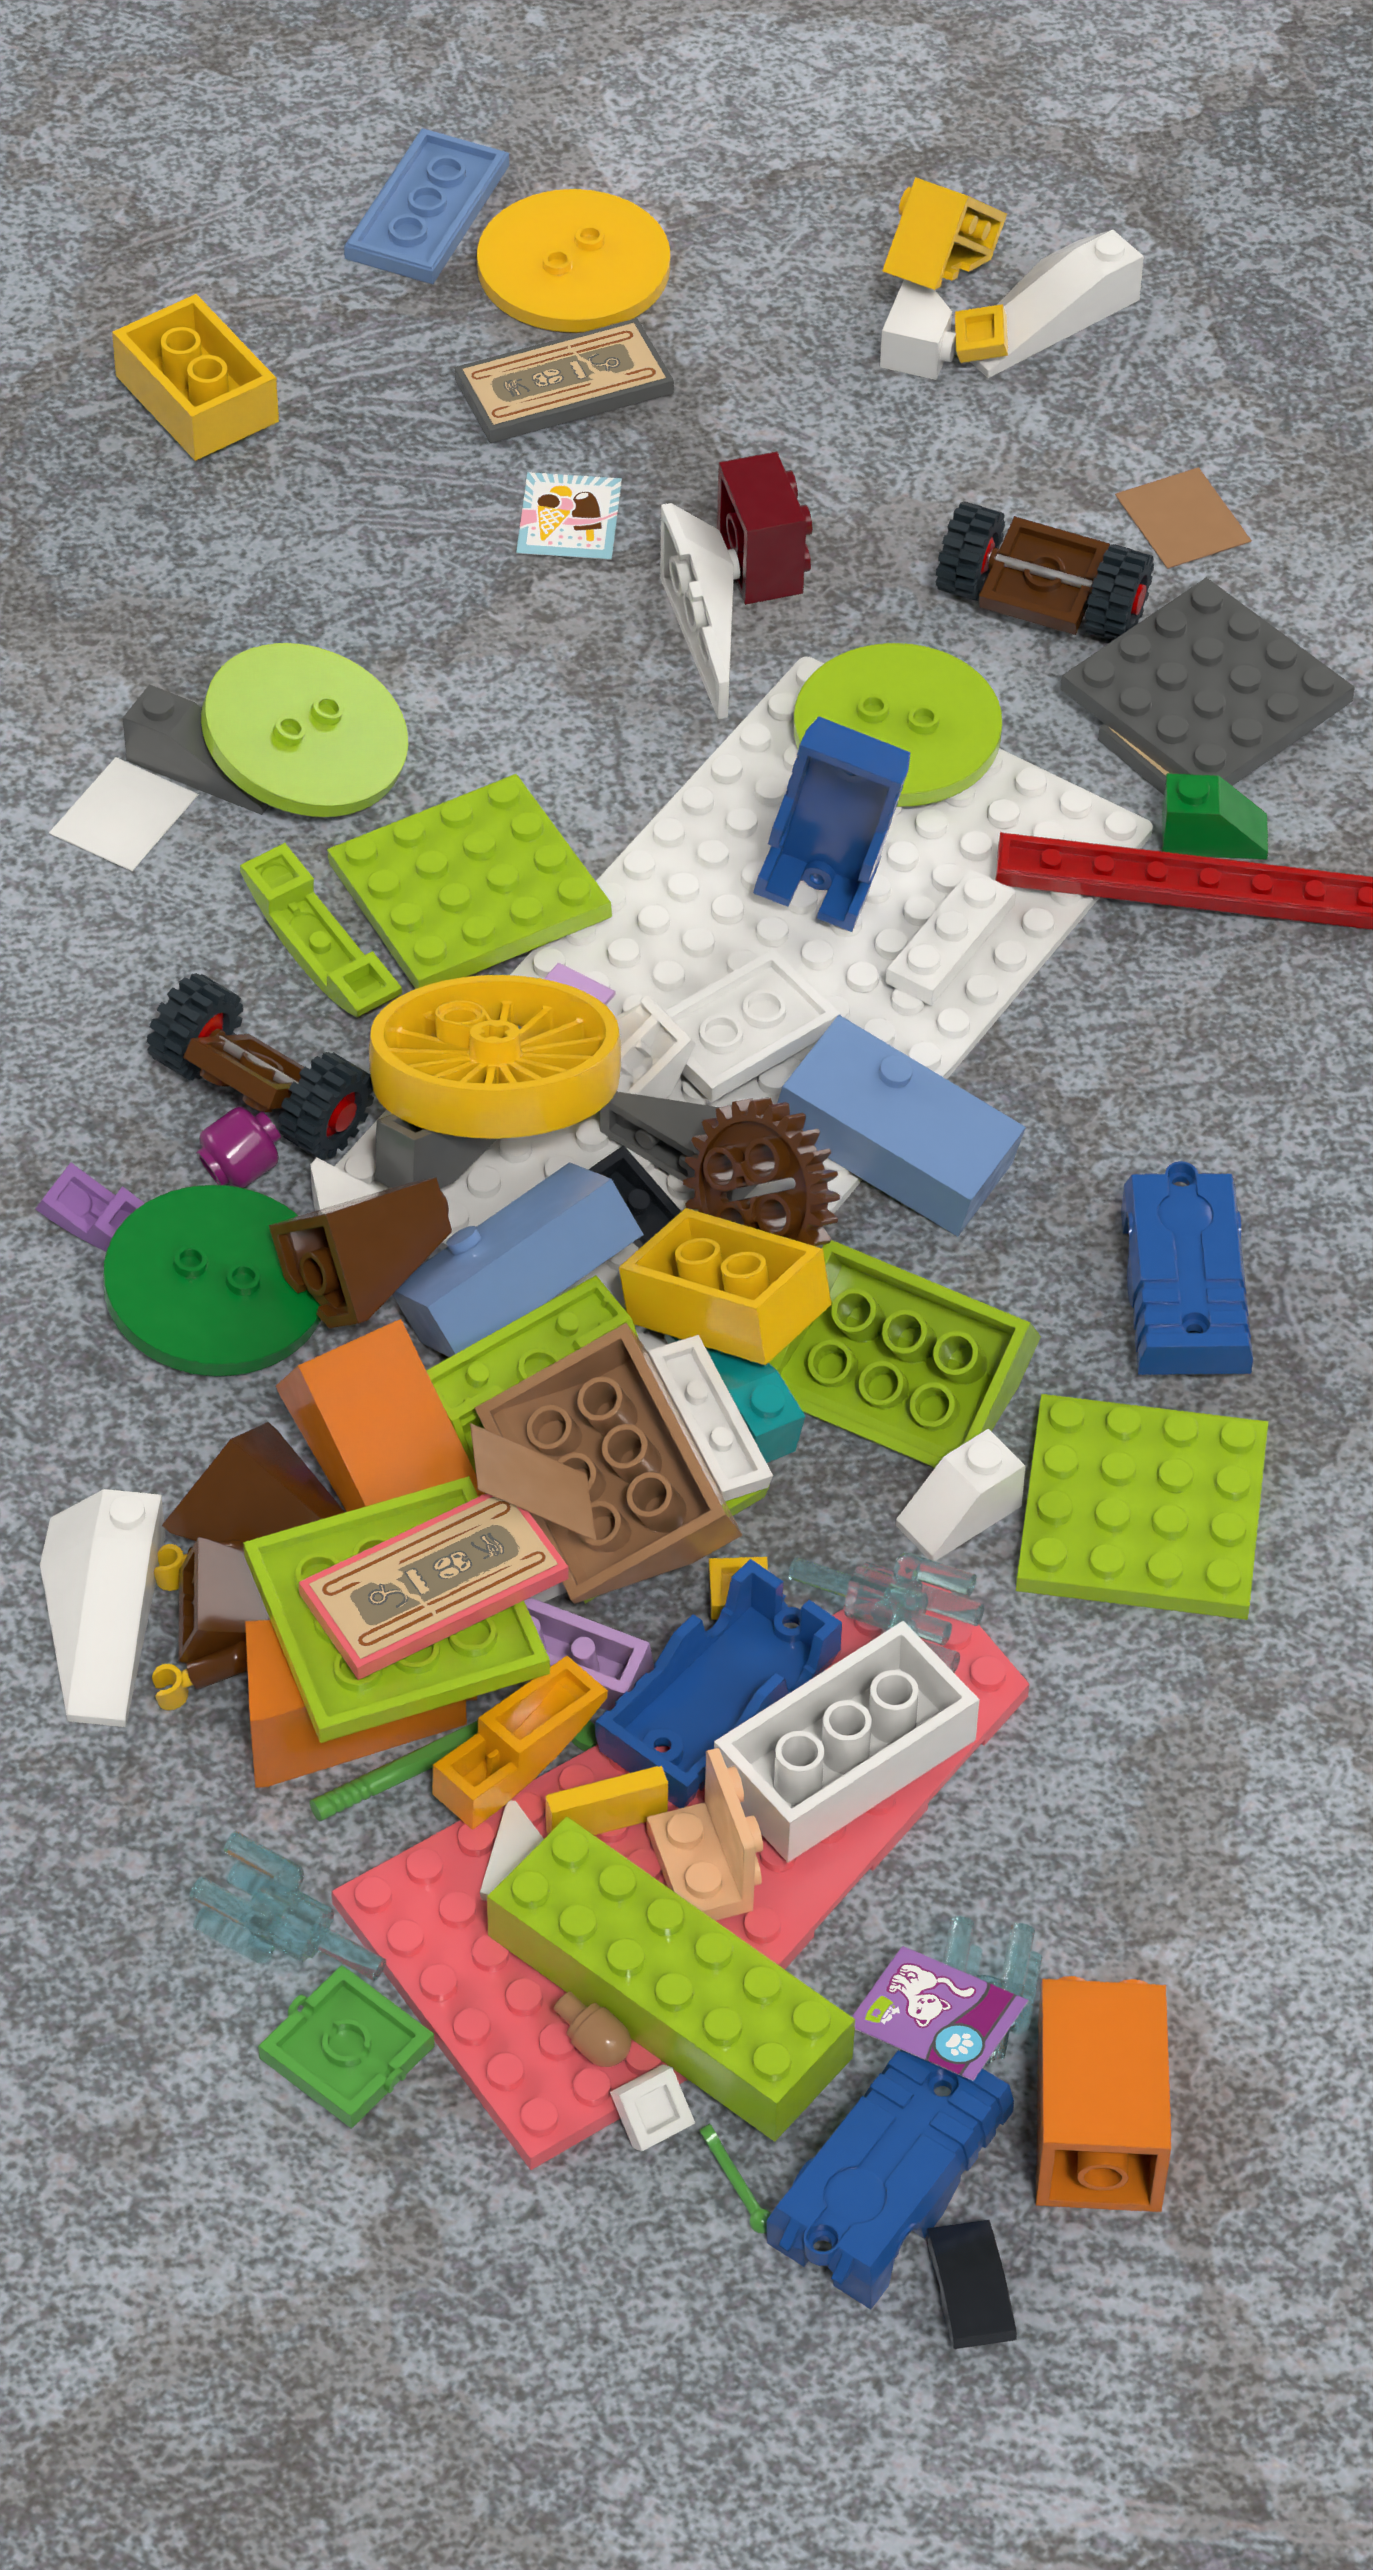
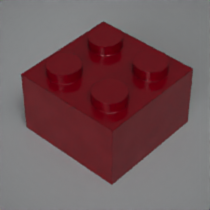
M777 451L719 462L717 529L722 535L727 550L734 549L736 551L740 565V578L735 579V582L745 605L803 594L804 572L811 570L810 553L806 544V536L811 535L813 531L811 514L806 504H799L795 475L792 470L785 471Z

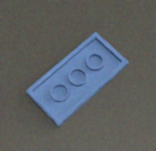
M422 128L344 246L345 259L434 284L508 169L509 153Z

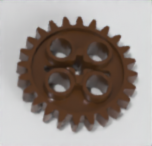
M769 1097L755 1100L750 1098L734 1101L730 1106L719 1107L715 1109L716 1118L705 1119L701 1122L706 1134L693 1136L691 1139L693 1145L700 1153L699 1155L685 1157V1162L695 1170V1177L683 1180V1185L695 1190V1197L685 1203L686 1208L698 1209V1212L813 1246H820L831 1242L832 1239L823 1226L838 1222V1218L827 1208L828 1203L840 1200V1195L828 1190L827 1182L835 1179L838 1176V1172L824 1169L823 1162L829 1157L831 1150L816 1149L815 1143L818 1140L820 1131L819 1129L803 1131L806 1119L804 1113L789 1115L790 1109L787 1102L773 1104ZM787 1178H793L796 1183L795 1187L789 1190L736 1201H729L727 1199V1192L730 1190Z

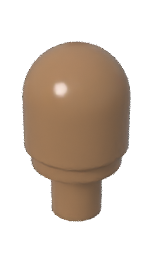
M571 1991L564 1994L555 2004L554 2011L570 2025L567 2036L572 2039L571 2044L590 2062L600 2067H612L618 2065L627 2057L631 2048L630 2033L627 2027L606 2007H600L597 2003L587 2007Z

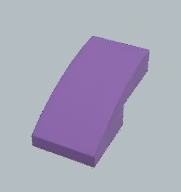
M70 1162L35 1210L71 1234L107 1252L110 1241L118 1227L131 1213L145 1203L123 1186L114 1195Z

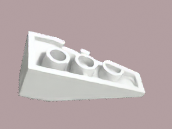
M1110 230L1080 239L1041 259L997 304H1003L1007 315L1008 356L970 361V363L987 378H990L1139 301L1144 256L1118 233Z
M672 503L661 505L660 579L718 719L728 718L733 580L740 578L739 560L734 549L727 550L718 529Z
M103 1489L50 1518L40 1562V1570L66 1717L69 1722L126 1727L156 1584L154 1569L159 1566L157 1553L165 1541V1528L162 1526L164 1523L162 1495Z

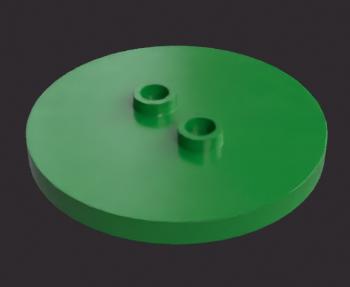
M224 1185L185 1187L162 1194L146 1202L123 1221L107 1248L104 1260L103 1290L107 1309L112 1320L125 1338L145 1355L161 1364L187 1373L206 1376H234L262 1370L286 1359L309 1340L321 1322L317 1315L318 1307L321 1305L307 1290L297 1293L285 1280L269 1225L297 1217L298 1215L271 1197L248 1189Z

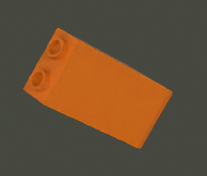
M402 1319L298 1365L275 1386L347 1512L470 1476L478 1497L485 1494L478 1490L476 1473Z
M245 1621L255 1788L269 1787L467 1725L466 1701H477V1696L320 1743L271 1621Z
M1076 1976L1042 1979L1038 2011L1036 2206L1162 2212L1171 2154L1166 1985L1148 1984L1137 1979H1128L1120 1982L1087 1981Z

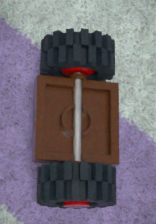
M965 501L961 502L959 508L955 509L953 520L950 519L947 526L948 533L944 535L942 544H944L943 549L939 552L938 561H940V564L936 568V576L938 577L935 581L938 590L979 601L980 608L1076 635L1084 615L1085 619H1087L1085 623L1087 633L1110 640H1115L1139 623V618H1142L1144 612V603L1149 596L1148 588L1153 578L1151 574L1154 570V557L1151 554L1116 544L1110 545L1107 542L1016 516L1013 517L1004 538L1002 533L1005 528L1004 513Z
M195 973L191 974L190 979L183 978L179 981V990L172 987L167 993L169 997L166 1004L160 1003L157 1008L160 1015L158 1018L152 1019L149 1027L154 1032L147 1035V1043L150 1045L147 1051L154 1060L188 1080H194L195 1077L198 1079L204 1078L219 1086H231L244 1094L242 1097L243 1102L254 1109L263 1112H272L276 1108L286 1109V1111L279 1115L278 1122L282 1124L278 1128L280 1134L283 1135V1138L321 1160H325L326 1157L330 1159L335 1157L337 1149L343 1151L348 1146L349 1136L356 1137L360 1131L357 1125L360 1121H366L369 1113L365 1112V1109L371 1106L374 1097L370 1095L373 1092L369 1073L334 1052H325L322 1058L316 1056L311 1060V1069L250 1034H235L233 1032L234 1029L241 1027L243 1019L238 1016L243 1012V1004L239 1003L242 999L237 994L203 974Z

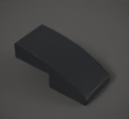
M990 2220L927 2228L928 2250L940 2285L941 2309L953 2349L1017 2340L1009 2291Z

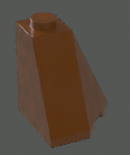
M437 1177L406 1183L269 1225L285 1280L297 1293L307 1290L321 1305L318 1307L317 1315L329 1328L359 1324L369 1320L452 1232L448 1218V1202L440 1190Z
M267 1422L230 1439L162 1526L171 1534L193 1541L200 1537L214 1542L236 1539L243 1543L342 1514L345 1511L279 1431Z

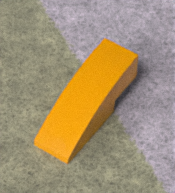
M565 1656L550 1667V1674L534 1678L478 1718V1733L433 1764L432 1794L467 1826L474 1830L530 1784L564 1750L607 1699L608 1690L569 1656Z

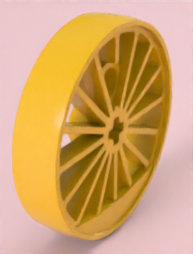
M481 975L432 983L396 998L385 1006L374 1019L369 1041V1070L373 1091L378 1101L393 1115L420 1128L442 1134L469 1138L500 1139L525 1137L556 1131L579 1123L596 1114L615 1095L621 1072V1040L618 1022L612 1011L594 996L575 987L551 980L515 975Z

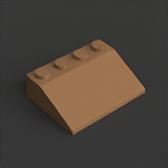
M627 1323L475 1407L485 1430L587 1474L596 1541L530 1513L568 1565V1579L562 1583L574 1604L692 1564L742 1536L735 1519L648 1352Z

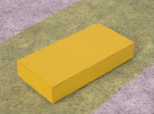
M656 1766L548 1794L545 1796L547 1834L549 1835L566 1816L591 1834L597 1835L647 1822V1817L668 1812V1781L663 1767Z

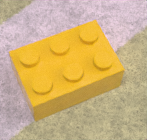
M197 294L112 332L116 377L195 461L279 422L277 378Z
M688 1208L680 1212L619 1266L626 1311L632 1318L634 1325L679 1339H687L699 1335L704 1346L763 1365H767L832 1305L823 1248Z

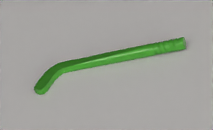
M478 1720L341 1785V1787L339 1786L332 1791L311 1799L310 1807L314 1816L319 1822L335 1815L336 1812L344 1811L345 1808H350L354 1804L362 1802V1800H367L371 1796H375L433 1768L434 1763L478 1733ZM589 1720L571 1742L583 1751L596 1746L598 1743L595 1735V1725Z

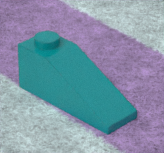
M665 1334L668 1344L683 1340ZM705 1347L766 1463L795 1452L806 1416L779 1372L770 1363L763 1365Z

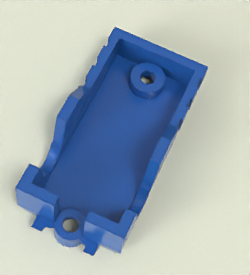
M819 716L808 727L799 745L797 758L787 785V791L769 837L768 845H771V848L758 875L753 893L789 907L800 881H804L814 889L828 891L819 909L817 919L853 932L881 860V853L909 770L910 752Z
M1183 1161L1170 1164L1166 1168L1165 1174H1132L1124 1184L1121 1219L1123 1234H1129L1127 1288L1129 1302L1132 1308H1134L1133 1325L1134 1330H1136L1135 1348L1136 1352H1138V1375L1251 1374L1253 1353L1250 1341L1251 1333L1241 1246V1216L1237 1207L1233 1175L1198 1174L1197 1169L1192 1164ZM1183 1182L1187 1186H1176L1174 1183ZM1189 1331H1197V1332H1199V1333H1188V1332H1189Z
M750 1559L731 1577L725 1607L721 1610V1614L713 1627L705 1631L703 1621L692 1614L672 1634L655 1662L654 1669L649 1674L646 1672L635 1683V1687L630 1692L626 1691L615 1702L613 1709L610 1711L606 1710L595 1721V1735L600 1752L629 1773L662 1766L668 1781V1801L679 1809L686 1807L695 1798L698 1789L702 1791L705 1788L706 1751L714 1749V1741L828 1668L841 1650L842 1622L811 1600H808L801 1609L788 1607L784 1602L786 1595L783 1594V1581ZM795 1623L798 1626L796 1628L791 1629L785 1627L783 1624ZM667 1746L670 1750L659 1752L655 1747Z
M898 2050L816 2156L808 2160L801 2168L792 2187L767 2219V2244L805 2267L808 2261L818 2266L828 2265V2268L833 2272L831 2277L833 2286L871 2310L889 2287L895 2258L898 2256L901 2245L908 2234L914 2230V2233L924 2239L927 2237V2228H934L943 2216L961 2181L963 2172L965 2170L969 2171L978 2159V2154L982 2147L986 2148L995 2137L998 2126L1000 2124L1004 2125L1013 2113L1014 2098L1010 2085L983 2068L974 2081L906 2051ZM945 2086L951 2090V2093L948 2096H938L934 2090L937 2087ZM825 2240L832 2247L824 2252L815 2250L813 2246L817 2241Z

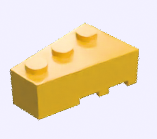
M915 177L912 187H907L901 197L898 211L902 216L882 271L936 290L941 287L942 278L953 281L958 278L959 269L969 272L991 260L1007 213L968 195Z

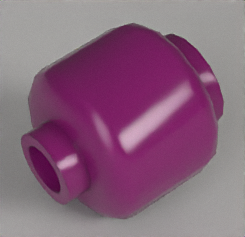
M236 1107L200 1133L199 1139L202 1148L196 1154L204 1168L218 1185L225 1186L228 1183L233 1187L245 1188L278 1163L279 1155L274 1143L281 1139V1135L263 1111L253 1116L247 1109Z

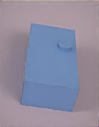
M841 1015L835 1018L782 1086L777 1102L789 1103V1115L798 1113L806 1115L803 1131L819 1129L820 1135L815 1143V1147L817 1150L830 1149L831 1154L828 1157L830 1160L957 1237L1012 1165L1026 1128Z
M569 1162L477 1227L469 1226L453 1234L446 1242L448 1247L419 1266L392 1295L421 1343L451 1357L544 1305L644 1234L611 1178Z

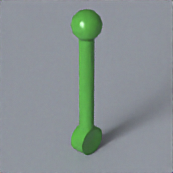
M709 2123L699 2129L703 2140L714 2154L751 2215L749 2222L751 2228L757 2233H767V2219L771 2212L760 2207L723 2147L712 2125Z

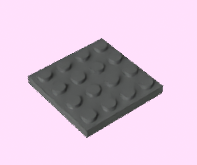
M1207 577L1063 674L1061 679V691L1170 774L1217 775L1232 786L1353 702L1355 690L1352 684Z

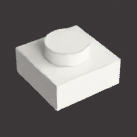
M662 2064L610 2092L634 2149L644 2151L695 2124L675 2072L670 2066Z

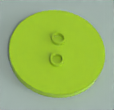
M273 643L243 651L229 659L216 672L210 682L202 705L201 726L203 736L213 759L221 770L237 786L251 796L272 807L294 814L312 817H335L352 814L372 806L388 794L395 785L407 757V726L403 714L391 693L378 679L360 665L337 653L319 647L297 643Z
M883 643L859 647L842 653L824 663L807 679L798 694L795 704L794 738L797 749L808 727L820 716L910 752L909 770L897 807L939 802L968 789L989 770L995 761L1001 744L1002 711L998 698L989 683L980 673L964 661L943 651L921 645Z

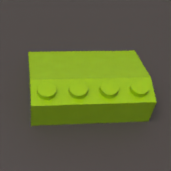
M831 1240L829 1244H824L822 1248L832 1305L769 1362L779 1372L803 1413L934 1469L942 1458L987 1429L992 1432L1017 1391L1040 1341L1041 1336L1031 1322Z

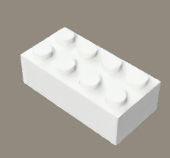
M902 1621L714 1741V1749H720L727 1768L735 1766L738 1770L744 1791V1801L740 1802L745 1817L755 1816L761 1834L789 1863L974 1742L977 1733L980 1699Z

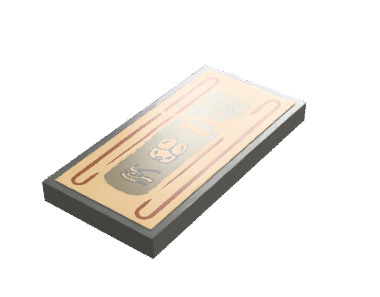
M638 318L454 367L455 381L490 443L674 393V380Z

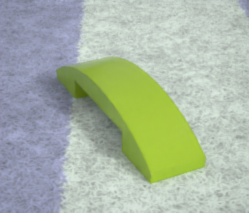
M286 843L240 865V873L278 938L312 981L339 1007L358 1017L402 995V987L372 951L364 955L314 893V878Z

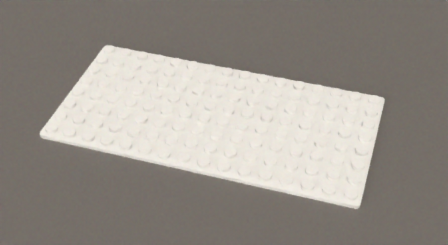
M802 657L596 880L597 884L611 901L612 917L533 949L510 975L544 979L559 962L616 991V995L606 1005L616 1017L641 1004L639 1001L648 995L665 1011L774 948L841 1013L842 1017L945 1079H948L1100 897L1008 886L1016 890L1015 906L933 1005L887 984L886 973L890 964L970 869L995 880L1000 832L1141 849L1152 836L1153 826L1149 820L999 748L995 761L980 780L963 792L935 803L896 807L881 853L879 866L853 932L817 919L819 909L828 891L814 889L804 881H800L789 907L753 893L755 884L771 848V845H768L769 837L787 791L793 765L797 758L798 749L794 738L796 700L807 679L824 664L812 657ZM817 1041L712 1103L682 1073L672 1094L664 1099L724 1107L732 1105L734 1101L769 1097L773 1104H777L782 1086ZM386 1110L377 1120L392 1113ZM600 1111L579 1123L556 1131L525 1137L497 1139L454 1183L440 1188L448 1202V1218L452 1232L438 1247L444 1250L448 1247L446 1244L447 1240L453 1234L469 1226L477 1227L569 1162L585 1169H590L623 1146L600 1132ZM376 1120L334 1167L383 1191L390 1189V1187L375 1179ZM628 1149L676 1206L683 1211L686 1208L685 1203L695 1197V1190L683 1185V1181ZM827 1158L823 1162L824 1169L838 1172V1176L835 1179L827 1182L828 1190L840 1195V1200L828 1203L827 1209L835 1213L863 1179ZM787 1178L759 1184L744 1199L793 1189L796 1185L795 1180ZM631 1243L556 1297L597 1275L626 1311L619 1266L639 1248ZM634 1325L638 1338L646 1351L668 1344L665 1334Z

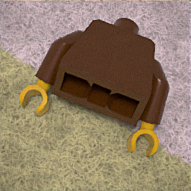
M198 1537L193 1547L189 1548L187 1554H183L181 1548L174 1544L163 1545L158 1550L159 1566L154 1569V1577L158 1587L166 1591L179 1589L178 1662L187 1663V1669L180 1671L175 1665L162 1664L152 1674L155 1688L160 1689L173 1685L171 1688L160 1690L155 1695L158 1705L164 1710H175L186 1703L189 1693L187 1687L193 1685L199 1690L248 1671L245 1621L270 1620L245 1559L244 1544L240 1540L232 1539L214 1542Z

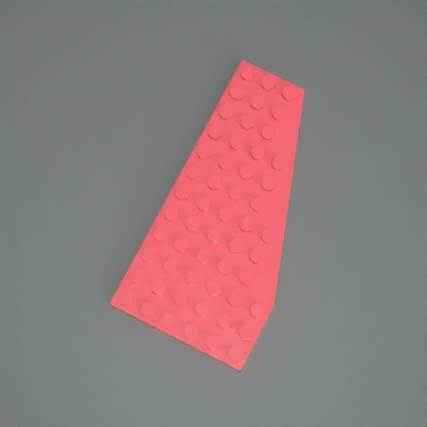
M927 1563L832 1615L842 1622L841 1650L828 1668L904 1621L980 1699L976 1740L789 1863L762 1835L763 1851L756 1853L762 1883L754 1886L753 1911L716 1920V1922L783 1969H786L814 1938V1933L818 1926L869 1869L873 1871L928 1810V1803L981 1744L985 1746L1028 1697L1029 1683ZM597 1744L534 1779L511 1800L518 1803L545 1839L548 1836L546 1831L545 1796L629 1774V1772L600 1752ZM667 1746L655 1747L659 1752L670 1750ZM705 1788L702 1791L698 1789L695 1798L686 1807L704 1803ZM668 1801V1812L679 1809ZM504 1805L474 1830L460 1820L332 1891V1904L421 2024L434 2033L436 2044L528 2168L532 2170L621 2119L610 2092L662 2064H667L632 2039L629 2054L618 2065L600 2067L590 2062L571 2044L572 2039L567 2036L570 2025L554 2011L555 2004L567 1992L488 1936L487 1901L481 1900L480 1890L506 1806ZM647 1822L594 1835L667 1886L647 1832ZM674 2070L679 2084L687 2080V2078Z

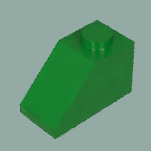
M1167 773L1162 809V852L1216 858L1267 860V813L1220 776Z

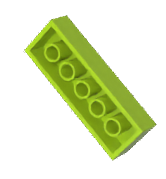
M567 1816L487 1896L488 1936L564 1991H571L587 2007L593 2003H597L600 2007H606L627 2027L632 2040L774 2142L853 2059L856 2019Z

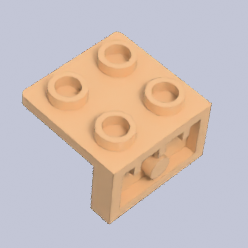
M719 1748L706 1751L704 1803L647 1817V1832L668 1888L715 1921L753 1911L754 1886L762 1883L756 1853L763 1851L762 1835L758 1822L754 1815L745 1817L740 1802L744 1801V1791L738 1770L735 1766L726 1767Z

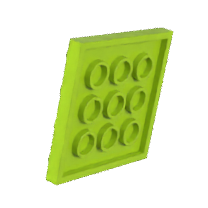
M517 773L327 849L330 866L415 989L444 980L467 977L612 917L611 901Z
M1041 1394L1016 1591L1248 1620L1269 1421Z
M470 1476L243 1542L245 1559L320 1743L550 1674L549 1656L527 1606L522 1601L358 1680L299 1595L300 1581L477 1498L478 1495Z

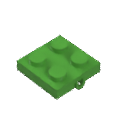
M341 1965L308 1998L302 1994L296 1997L289 2006L288 2017L258 2048L259 2059L352 2129L387 2093L393 2091V2087L400 2080L403 2081L406 2078V2074L435 2047L433 2032L345 1966ZM300 2005L304 2007L301 2012L297 2010Z

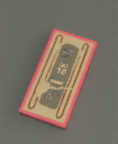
M484 1494L300 1581L299 1595L356 1678L360 1680L567 1580L568 1565L528 1511L489 1494Z

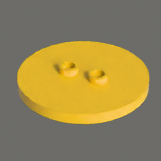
M553 190L531 195L509 205L488 223L478 243L477 271L479 281L486 295L500 310L528 325L545 330L580 333L631 320L650 308L661 296L669 280L670 246L660 224L647 211L626 199L594 190Z

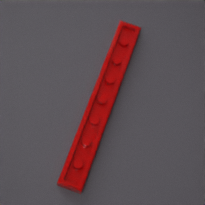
M1000 832L995 881L1006 886L1373 930V877Z

